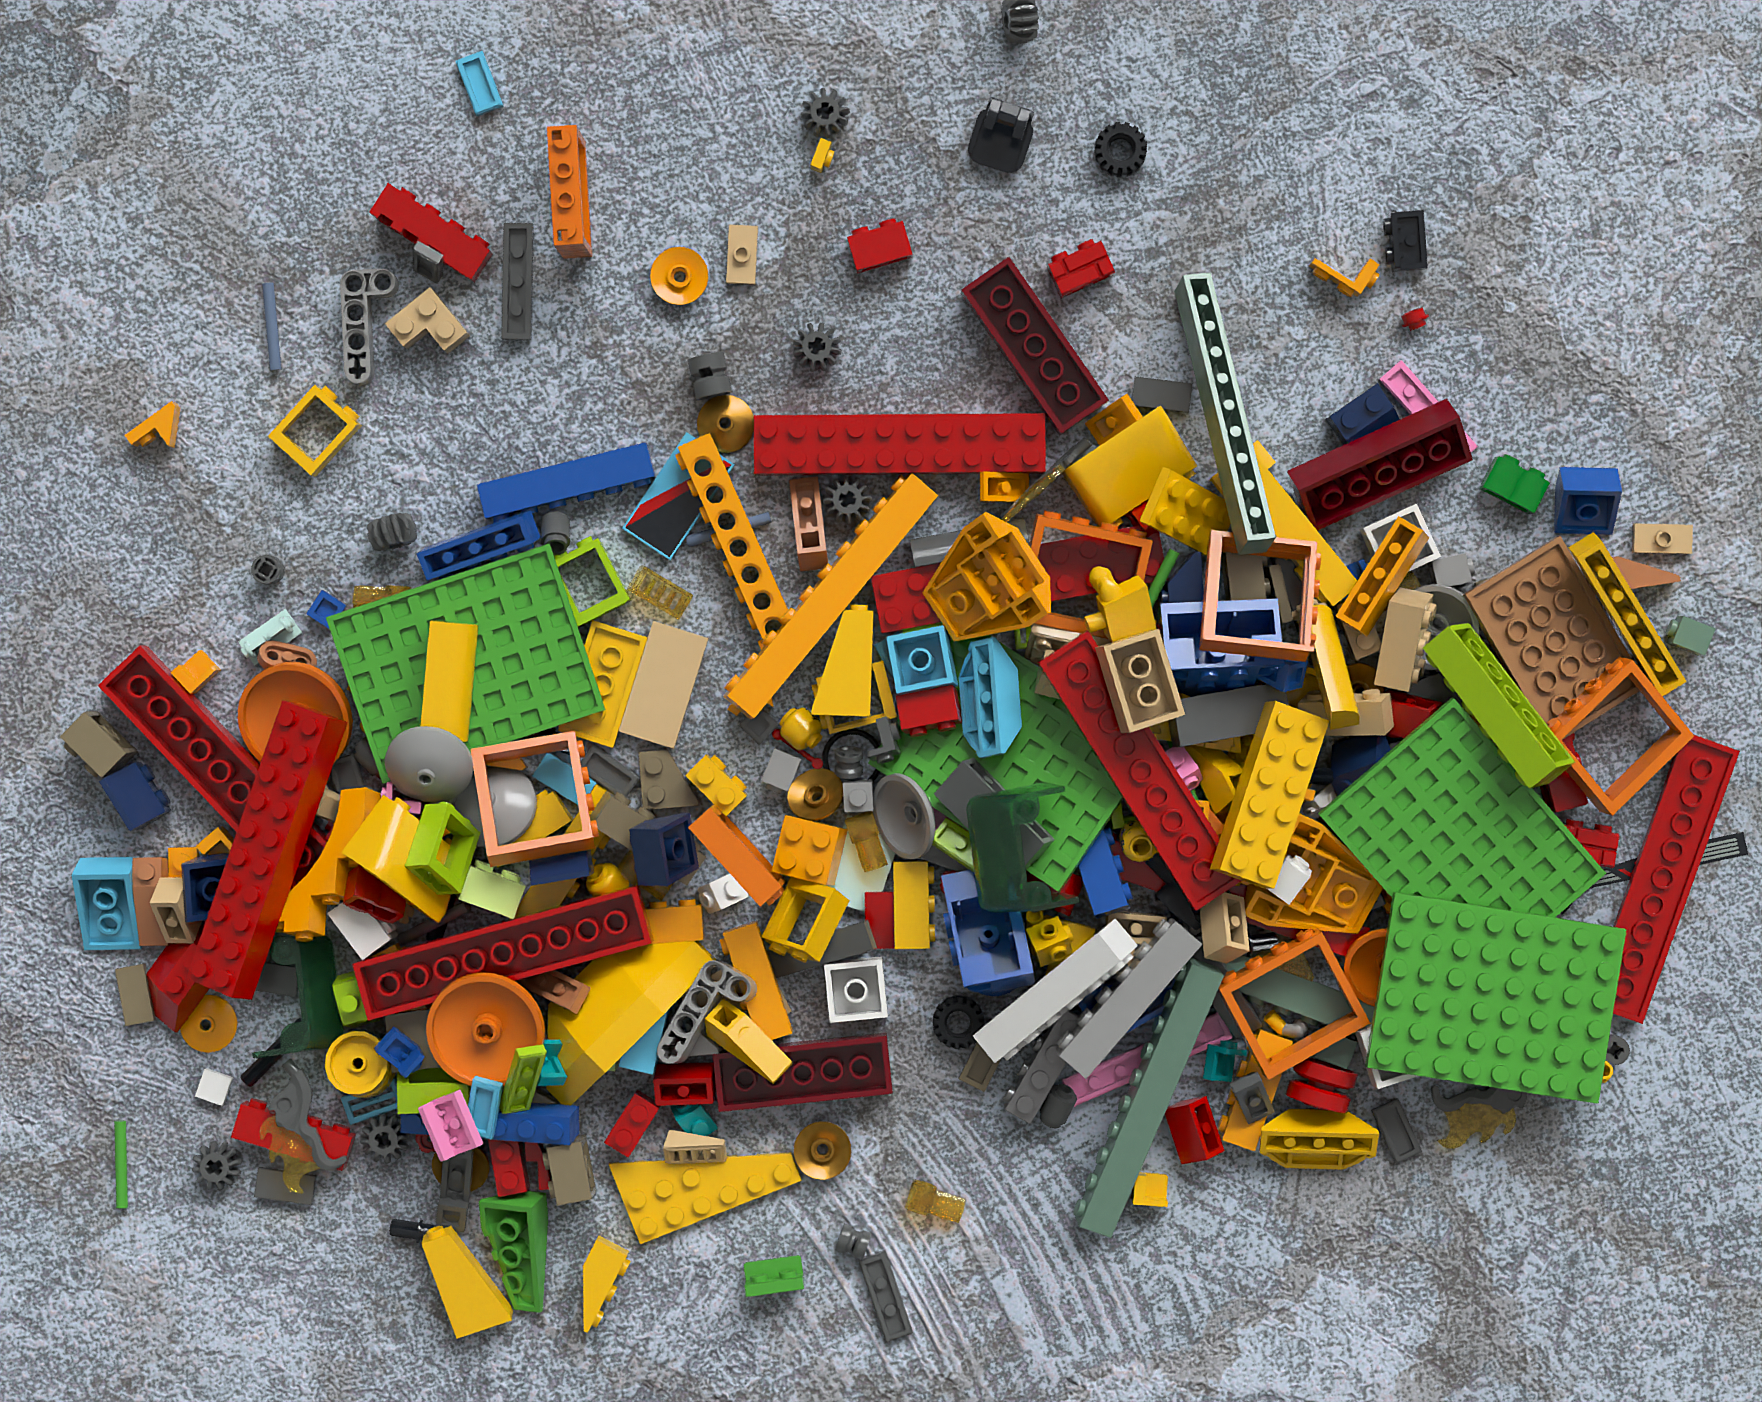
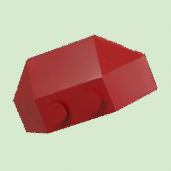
M205 924L200 926L194 943H170V946H166L146 974L154 1015L175 1033H178L210 989L186 978Z

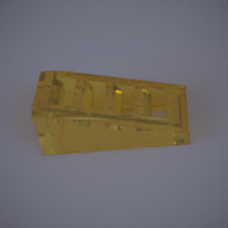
M643 565L639 567L627 587V590L678 620L693 597L691 593ZM646 575H648L651 578L649 579L644 590L640 591L639 587L645 579ZM658 581L661 584L652 598L649 594ZM668 587L671 591L662 604L659 600ZM679 593L682 596L675 608H669L676 594Z

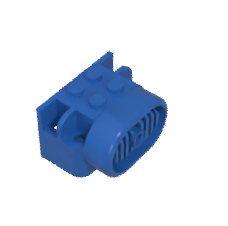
M1278 598L1218 601L1215 635L1282 642ZM1203 602L1160 604L1156 618V628L1160 630L1179 693L1194 697L1257 686L1260 682L1258 677L1271 676L1277 671L1278 667L1285 665L1283 659L1199 650Z
M971 870L941 875L948 907V913H943L948 939L954 938V940L949 941L953 966L959 965L964 988L986 996H1002L1016 988L1035 985L1034 972L1013 874L1001 890Z

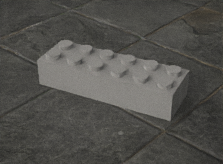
M1171 917L1168 921L1162 919L1152 931L1155 934L1148 944L1143 941L1133 953L1136 957L1129 966L1125 964L1116 972L1114 977L1117 980L1110 988L1104 986L1095 997L1097 1000L1096 1005L1091 1010L1086 1008L1076 1019L1077 1027L1072 1032L1067 1030L1057 1041L1059 1056L1085 1079L1088 1078L1201 947L1202 943Z

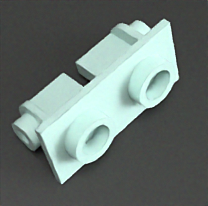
M284 609L238 641V643L242 647L241 651L244 656L250 658L255 666L258 664L257 654L264 642L274 640L288 643L300 635L302 631L288 611Z

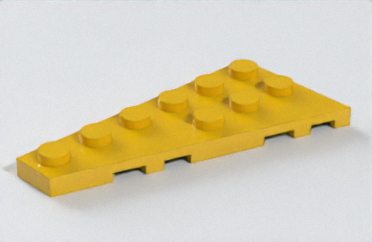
M791 1152L746 1156L732 1155L727 1156L726 1162L669 1164L665 1163V1160H642L608 1163L640 1244L802 1181Z

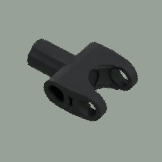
M1156 852L1153 857L1144 861L1166 883L1155 896L1174 915L1197 931L1201 924L1194 918L1195 915L1192 912L1190 903Z

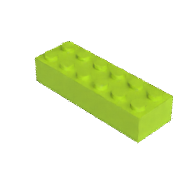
M1469 623L1448 626L1423 647L1427 653V661L1432 667L1440 670L1445 677L1444 683L1452 692H1456L1459 695L1465 711L1471 716H1475L1480 723L1479 728L1488 739L1494 741L1498 747V754L1505 762H1510L1516 770V778L1522 785L1528 786L1531 789L1549 784L1575 763L1568 751Z

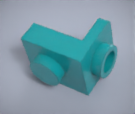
M544 1040L543 1045L547 1053L537 1085H564L567 1075L558 1059V1054L563 1044L561 1040Z
M1220 1040V1045L1208 1044L1203 1079L1232 1082L1235 1055L1247 1056V1050L1237 1048L1238 1043L1233 1041Z
M702 1104L671 1106L677 1123L686 1133L708 1136L718 1129L716 1122Z

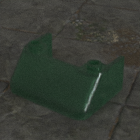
M1044 782L976 795L969 800L966 813L978 902L984 910L993 913L1041 911L1080 903L1078 896L1062 892L1051 893L1049 887L1043 882H1027L1020 824L1030 823L1038 816L1040 810L1039 797L1065 792V786Z
M293 935L273 937L270 946L272 959L281 965L295 964L302 1022L291 1023L284 1027L280 1035L281 1049L252 1052V1057L261 1059L329 1049L330 1045L340 1035L344 1034V1026L332 986L337 978L334 944L327 935L313 937V941L310 942L296 941Z

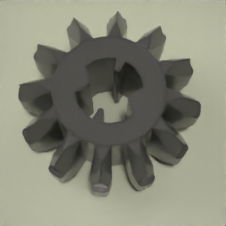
M1003 0L1001 8L1002 29L1010 43H1027V41H1033L1037 37L1039 16L1035 0Z
M825 88L820 89L821 97L819 98L814 92L809 93L813 103L803 101L802 106L809 111L801 112L802 119H810L804 125L806 130L816 126L813 132L814 136L818 137L822 129L824 130L825 138H830L829 129L833 128L834 132L839 135L841 129L838 123L844 126L848 125V120L842 116L850 114V108L841 107L845 104L846 98L840 97L835 101L837 91L834 89L829 97L826 96ZM823 107H828L829 112L833 111V113L829 114V119H822V115L818 116L817 113H821Z
M820 322L818 331L815 332L812 323L807 324L810 332L808 335L803 330H798V335L804 340H793L794 346L802 347V349L793 352L794 357L805 355L799 365L804 367L811 361V372L815 371L816 363H820L821 370L826 371L827 367L824 361L828 360L830 364L835 365L836 360L831 354L841 355V349L832 347L839 344L841 339L840 337L829 339L835 332L832 327L824 334V323ZM816 340L822 341L821 345H825V350H819L818 354H813V349H809V345H814Z
M844 475L845 485L841 486L835 478L833 479V484L837 490L826 487L825 492L833 495V498L823 499V504H834L826 513L831 515L837 510L838 514L835 517V522L839 523L842 516L846 515V523L851 525L852 514L855 515L859 522L863 520L858 512L859 509L866 513L870 512V508L863 505L862 502L872 501V496H861L869 487L864 485L858 490L857 486L860 483V478L856 477L853 485H849V476ZM850 492L855 495L852 499H856L854 505L849 504L845 508L841 505L843 501H839L841 495L847 496Z
M408 513L382 516L379 519H374L367 525L369 542L376 551L402 548L405 545H410L417 539L416 524L411 514Z
M385 1113L380 1115L379 1122L372 1117L369 1120L371 1127L364 1126L362 1128V1132L369 1137L362 1138L360 1143L370 1145L364 1153L368 1155L374 1151V1162H378L381 1155H383L384 1162L388 1164L391 1162V1155L398 1160L402 1157L400 1150L406 1151L409 1148V1145L401 1140L409 1139L410 1134L401 1133V1124L395 1125L397 1121L396 1115H393L389 1122H387ZM385 1132L389 1134L388 1139L392 1141H389L386 1145L382 1144L383 1138L380 1137Z
M212 1141L209 1148L205 1145L199 1148L201 1155L193 1157V1161L200 1164L192 1168L193 1173L201 1172V1176L196 1181L201 1183L206 1179V1189L208 1190L214 1184H216V1188L219 1191L223 1190L225 1183L229 1186L235 1183L233 1176L241 1174V1171L234 1166L240 1165L242 1159H233L232 1156L238 1150L233 1148L228 1152V1142L224 1141L219 1148L217 1142ZM219 1160L222 1166L215 1171L212 1165Z

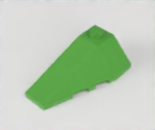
M527 1191L481 1199L479 1201L481 1229L484 1237L488 1236L493 1248L491 1254L494 1261L498 1260L504 1275L502 1281L514 1310L541 1313L543 1311L548 1232L546 1193Z

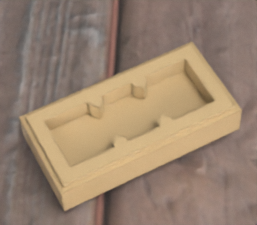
M729 225L727 284H756L758 226Z
M1633 524L1632 553L1692 554L1693 525Z

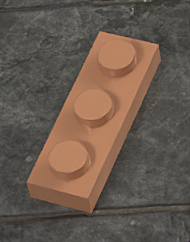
M556 970L515 980L526 990L575 1014L578 1013L591 989L587 985Z

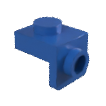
M394 1026L374 1047L376 1053L394 1065L404 1078H407L410 1073L416 1072L422 1065L425 1057L420 1046Z

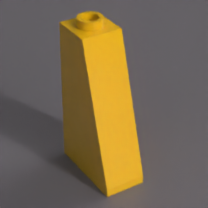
M850 605V610L843 611L812 706L811 715L870 717L874 612L868 611V605Z
M436 1226L429 1229L423 1236L422 1247L456 1339L512 1321V1306L453 1227L443 1228V1226Z

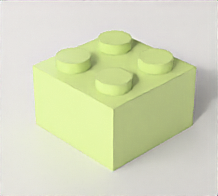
M476 859L474 864H470L461 894H455L456 897L461 901L514 919L526 887L520 881L521 877L505 869L502 870L501 874L493 871L494 867H490V864Z

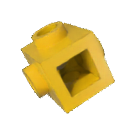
M1058 916L1043 920L1037 925L1026 929L1030 946L1041 967L1052 962L1061 961L1073 953L1070 942L1074 941L1073 934L1068 924L1062 925Z

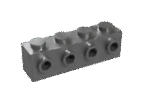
M1068 1010L1049 1026L1044 1037L1042 1035L1038 1037L1032 1048L1035 1053L1030 1062L1024 1061L1017 1074L1020 1076V1079L1016 1086L1011 1085L1003 1097V1101L1006 1102L1004 1104L1006 1111L1031 1124L1066 1064V1061L1057 1052V1041L1067 1030L1072 1032L1077 1027L1076 1019L1079 1015Z

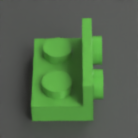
M800 1255L744 1263L746 1297L804 1289L805 1282Z

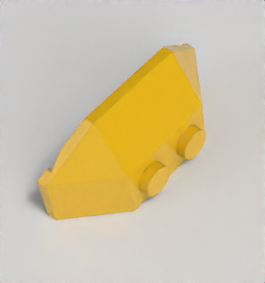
M1287 1109L1262 1127L1259 1151L1260 1154L1268 1156L1272 1161L1284 1168L1343 1170L1362 1162L1366 1158L1370 1159L1376 1156L1379 1131L1350 1112L1339 1113L1331 1110Z

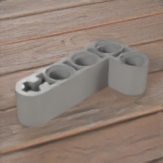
M387 269L350 270L344 273L340 280L344 372L349 381L359 386L368 385L372 382L375 374L371 299L392 297L399 289L397 277ZM389 276L391 278L390 287L384 291L379 290L377 286L378 280L381 277ZM356 277L361 278L362 287L360 290L350 292L348 287L350 280ZM357 306L362 307L364 311L363 317L358 321H352L350 318L351 310ZM362 335L365 339V345L360 350H354L351 345L353 338ZM353 355L357 357L366 356V359L360 358V366L366 369V373H362L360 379L353 374V371L359 368L358 360L352 358Z
M716 960L706 962L658 1044L657 1054L659 1058L668 1064L684 1062L705 1028L704 1018L718 1005L722 996L724 995L738 1002H748L757 993L756 982L748 975L725 962ZM719 966L722 970V977L719 981L714 982L711 978V971L714 967ZM743 980L747 985V991L745 995L740 997L737 995L735 987L739 981ZM704 991L708 996V1002L701 1008L697 1004L696 998L700 992ZM687 1017H690L693 1021V1029L689 1033H686L682 1028L683 1020ZM679 1037L686 1038V1041H679ZM670 1045L675 1046V1050L678 1052L677 1056L671 1055Z

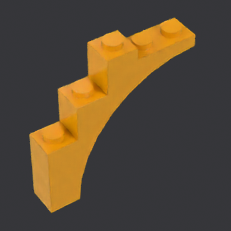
M367 787L341 790L338 813L332 833L320 857L308 874L289 891L276 932L293 935L296 941L310 942L313 941V937L325 936L327 905H338L340 900H344L348 872L359 865L341 852L381 799V793Z

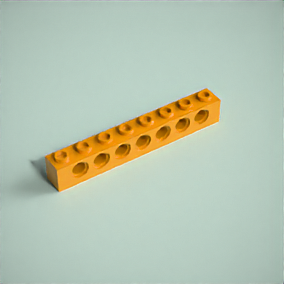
M708 433L678 446L680 453L675 454L681 470L687 469L691 476V480L687 481L693 497L699 495L703 503L699 511L705 524L711 522L715 533L711 534V538L717 551L723 549L727 559L722 561L728 576L734 575L739 586L735 587L734 590L740 603L746 602L750 613L746 614L752 630L758 628L762 639L758 641V644L762 650L764 645L761 642L768 634L765 630L766 623L769 620L775 619L783 624L780 619L788 611V608L711 434ZM701 459L708 460L712 467L710 474L704 477L699 476L695 472V464ZM712 486H718L723 491V499L719 503H712L707 499V490ZM723 513L732 514L735 518L734 527L729 530L722 529L718 523L719 516ZM740 539L746 543L747 551L744 555L735 556L731 553L730 544L734 540ZM753 566L758 570L759 577L755 582L748 583L744 581L742 570L745 567ZM758 593H765L770 597L771 602L766 609H759L754 605L753 599Z

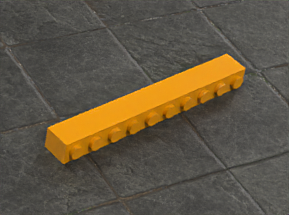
M913 473L905 477L900 475L890 487L893 492L887 499L882 497L872 508L875 514L869 521L864 519L854 530V533L857 534L850 543L845 541L835 554L838 556L836 561L832 565L827 563L817 575L820 580L814 587L809 585L799 596L798 599L802 602L795 610L793 608L788 609L780 619L783 623L777 632L771 630L761 642L764 645L763 649L758 655L753 652L743 664L746 668L739 677L735 674L725 685L724 688L727 692L723 697L749 719H754L938 497L933 490Z

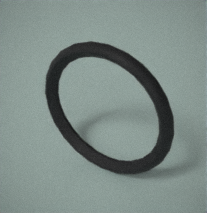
M848 729L838 732L828 740L822 753L823 768L830 770L828 764L830 748L843 736H862L869 740L875 749H878L880 745L866 731ZM875 769L868 779L876 780L880 771Z

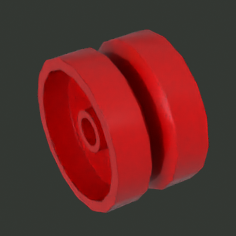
M1310 1057L1293 1066L1296 1074L1309 1080H1289L1285 1093L1287 1096L1318 1109L1339 1113L1348 1112L1351 1101L1350 1097L1341 1091L1335 1090V1087L1346 1090L1355 1088L1358 1073Z

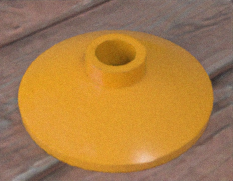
M673 247L663 251L655 259L650 273L651 284L656 294L662 300L674 305H685L697 300L705 291L709 277L707 265L703 258L694 250L686 247ZM678 272L685 274L686 278L683 282L675 280V275Z
M205 995L183 1024L180 1032L185 1042L193 1049L206 1053L216 1052L225 1048L233 1040L238 1026L237 1015L233 1007L225 999L216 995ZM204 1019L211 1022L209 1030H205L202 1027Z

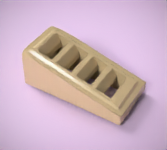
M669 1130L663 1147L665 1163L669 1164L726 1162L727 1159L724 1139Z

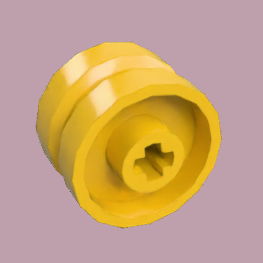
M351 1031L340 1035L330 1045L325 1058V1070L329 1081L336 1089L356 1098H371L381 1094L390 1086L396 1072H391L390 1062L376 1053L374 1049L382 1039L365 1031ZM360 1061L363 1062V1066L358 1068V1063Z

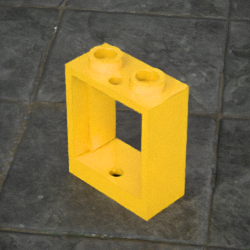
M314 385L268 435L283 451L314 477L322 471L362 427L356 421L360 416L348 405L342 408L336 403L335 400L338 396L326 385L322 389ZM318 397L347 425L324 451L313 460L285 432Z
M883 661L872 663V671L875 674L884 713L835 725L833 716L819 715L823 730L828 729L829 734L876 723V719L887 716L890 719L897 717ZM822 676L815 678L817 684L811 685L814 698L816 697Z
M790 877L761 938L770 944L769 949L779 955L785 956L787 952L793 958L804 963L808 959L820 962L849 900L835 888ZM806 900L823 904L804 944L800 945L787 941Z

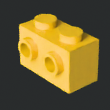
M706 754L685 776L727 816L748 796L744 791L747 786L736 775L731 778L724 771L727 766L715 754L712 757Z

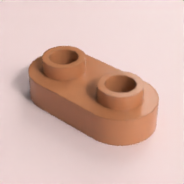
M274 640L264 642L257 654L258 663L264 669L283 662H301L314 667L317 664L316 656L311 650Z

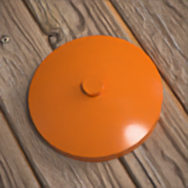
M283 662L264 669L247 684L238 705V725L246 746L260 762L282 700L302 704L348 722L335 761L343 754L352 734V712L345 693L327 673L309 664Z
M474 973L456 979L440 992L430 1008L426 1024V1034L434 1059L448 1075L457 1081L471 1086L472 1079L475 1076L501 1082L505 1086L516 1048L543 1044L545 1026L537 1002L520 984L510 978L494 973Z

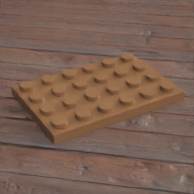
M1561 536L1553 538L1463 594L1505 671L1546 724L1549 720L1557 718L1564 711L1566 703L1573 698H1577L1585 690L1584 687L1590 680L1598 678L1605 671V666L1608 663L1612 664L1618 657L1631 659ZM1627 676L1563 739L1640 690Z

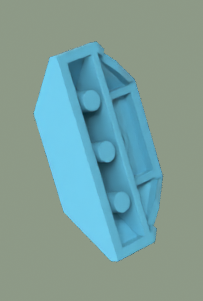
M990 637L970 642L969 653L964 660L959 675L963 735L970 746L976 751L979 758L1005 754L1022 727L1018 669L997 638Z

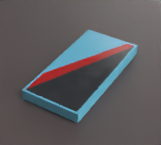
M687 432L622 527V529L670 561L700 518L699 508L703 506L699 495L693 497L687 481L691 480L688 470H681L675 454L680 453L678 446L696 439ZM720 455L729 474L735 464ZM705 459L697 461L695 472L702 477L710 474L712 469L710 462ZM712 486L707 490L706 495L709 501L712 500L720 487Z

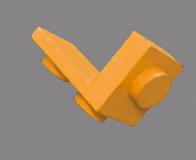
M1316 258L1309 265V267L1314 269L1312 271L1313 275L1325 282L1328 279L1338 285L1336 289L1348 297H1352V295L1358 297L1365 287L1371 289L1380 275L1376 272L1380 264L1371 258L1366 261L1353 282Z

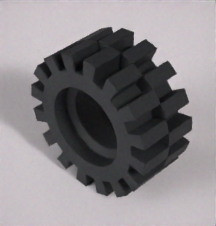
M1115 122L1114 125L1110 126L1109 124L1105 127V130H1101L1096 139L1094 153L1096 162L1099 163L1102 171L1105 170L1110 176L1113 174L1122 178L1123 175L1128 177L1140 169V166L1145 161L1147 141L1144 139V134L1138 131V127L1135 125L1132 127L1127 122L1124 124ZM1117 139L1128 141L1132 147L1130 157L1122 161L1114 159L1109 152V147L1113 141Z
M955 995L944 999L941 1004H938L933 1014L934 1033L937 1039L949 1048L953 1047L959 1050L960 1048H969L970 1045L977 1042L973 1035L985 1026L984 1015L980 1006L973 999L971 1000L966 996ZM962 1011L968 1015L970 1025L965 1032L954 1033L948 1028L947 1019L953 1012Z

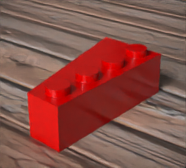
M387 183L369 213L415 245L420 241L444 255L443 263L475 283L493 255L488 249L490 244L476 234L472 239L463 233L466 228L453 219H450L449 222L439 217L441 212L430 204L426 203L423 206L415 201L417 196L403 187L401 190H398Z

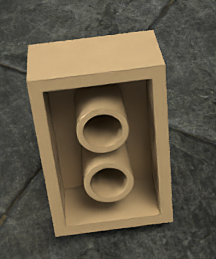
M1399 587L1390 599L1374 685L1409 692L1413 684L1419 683L1420 676L1423 677L1426 667V660L1422 659L1425 652L1423 647L1431 640V632L1427 631V629L1429 628L1430 621L1434 620L1437 604L1432 603L1434 594Z
M1159 629L1149 630L1095 647L1121 733L1134 732L1185 715Z

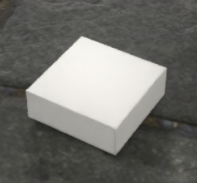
M208 1068L204 1069L195 1097L223 1106L234 1077Z

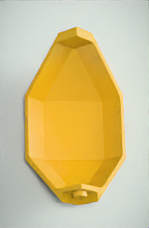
M699 941L648 944L593 959L574 978L591 988L578 1013L575 1014L553 1002L548 1004L547 1040H561L563 1046L558 1054V1059L567 1075V1079L564 1085L546 1086V1089L562 1105H572L692 986L702 966L708 961L716 960V958Z

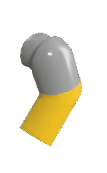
M1271 1010L1264 1017V1021L1282 1037L1298 1040L1303 1038L1304 1033L1308 1030V1025L1301 1019H1296L1293 1024L1286 1023L1275 1010Z

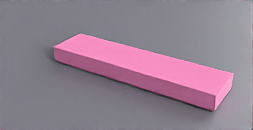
M1402 360L1379 379L1409 415L1438 402ZM1465 432L1470 452H1472L1478 446Z

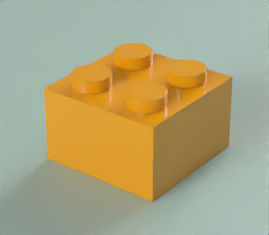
M785 815L771 872L823 885H835L848 829L801 819L797 816Z

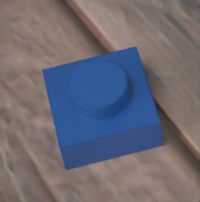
M321 590L306 614L330 629L326 617L345 611L347 605L325 590Z

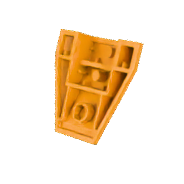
M987 512L963 527L922 592L954 642L1026 628L1051 612L1050 577L1017 527Z
M1299 813L1285 857L1289 854L1293 858L1297 855L1304 859L1310 865L1309 869L1312 870L1310 878L1290 905L1268 889L1249 883L1244 900L1246 916L1268 926L1299 929L1312 928V930L1317 928L1322 931L1358 934L1383 887L1350 849L1322 823Z

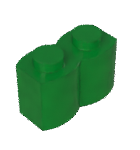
M1504 454L1503 457H1494L1479 489L1529 515L1534 514L1550 484L1549 481L1544 479L1545 474L1531 467L1528 471L1518 466L1520 461L1510 455Z

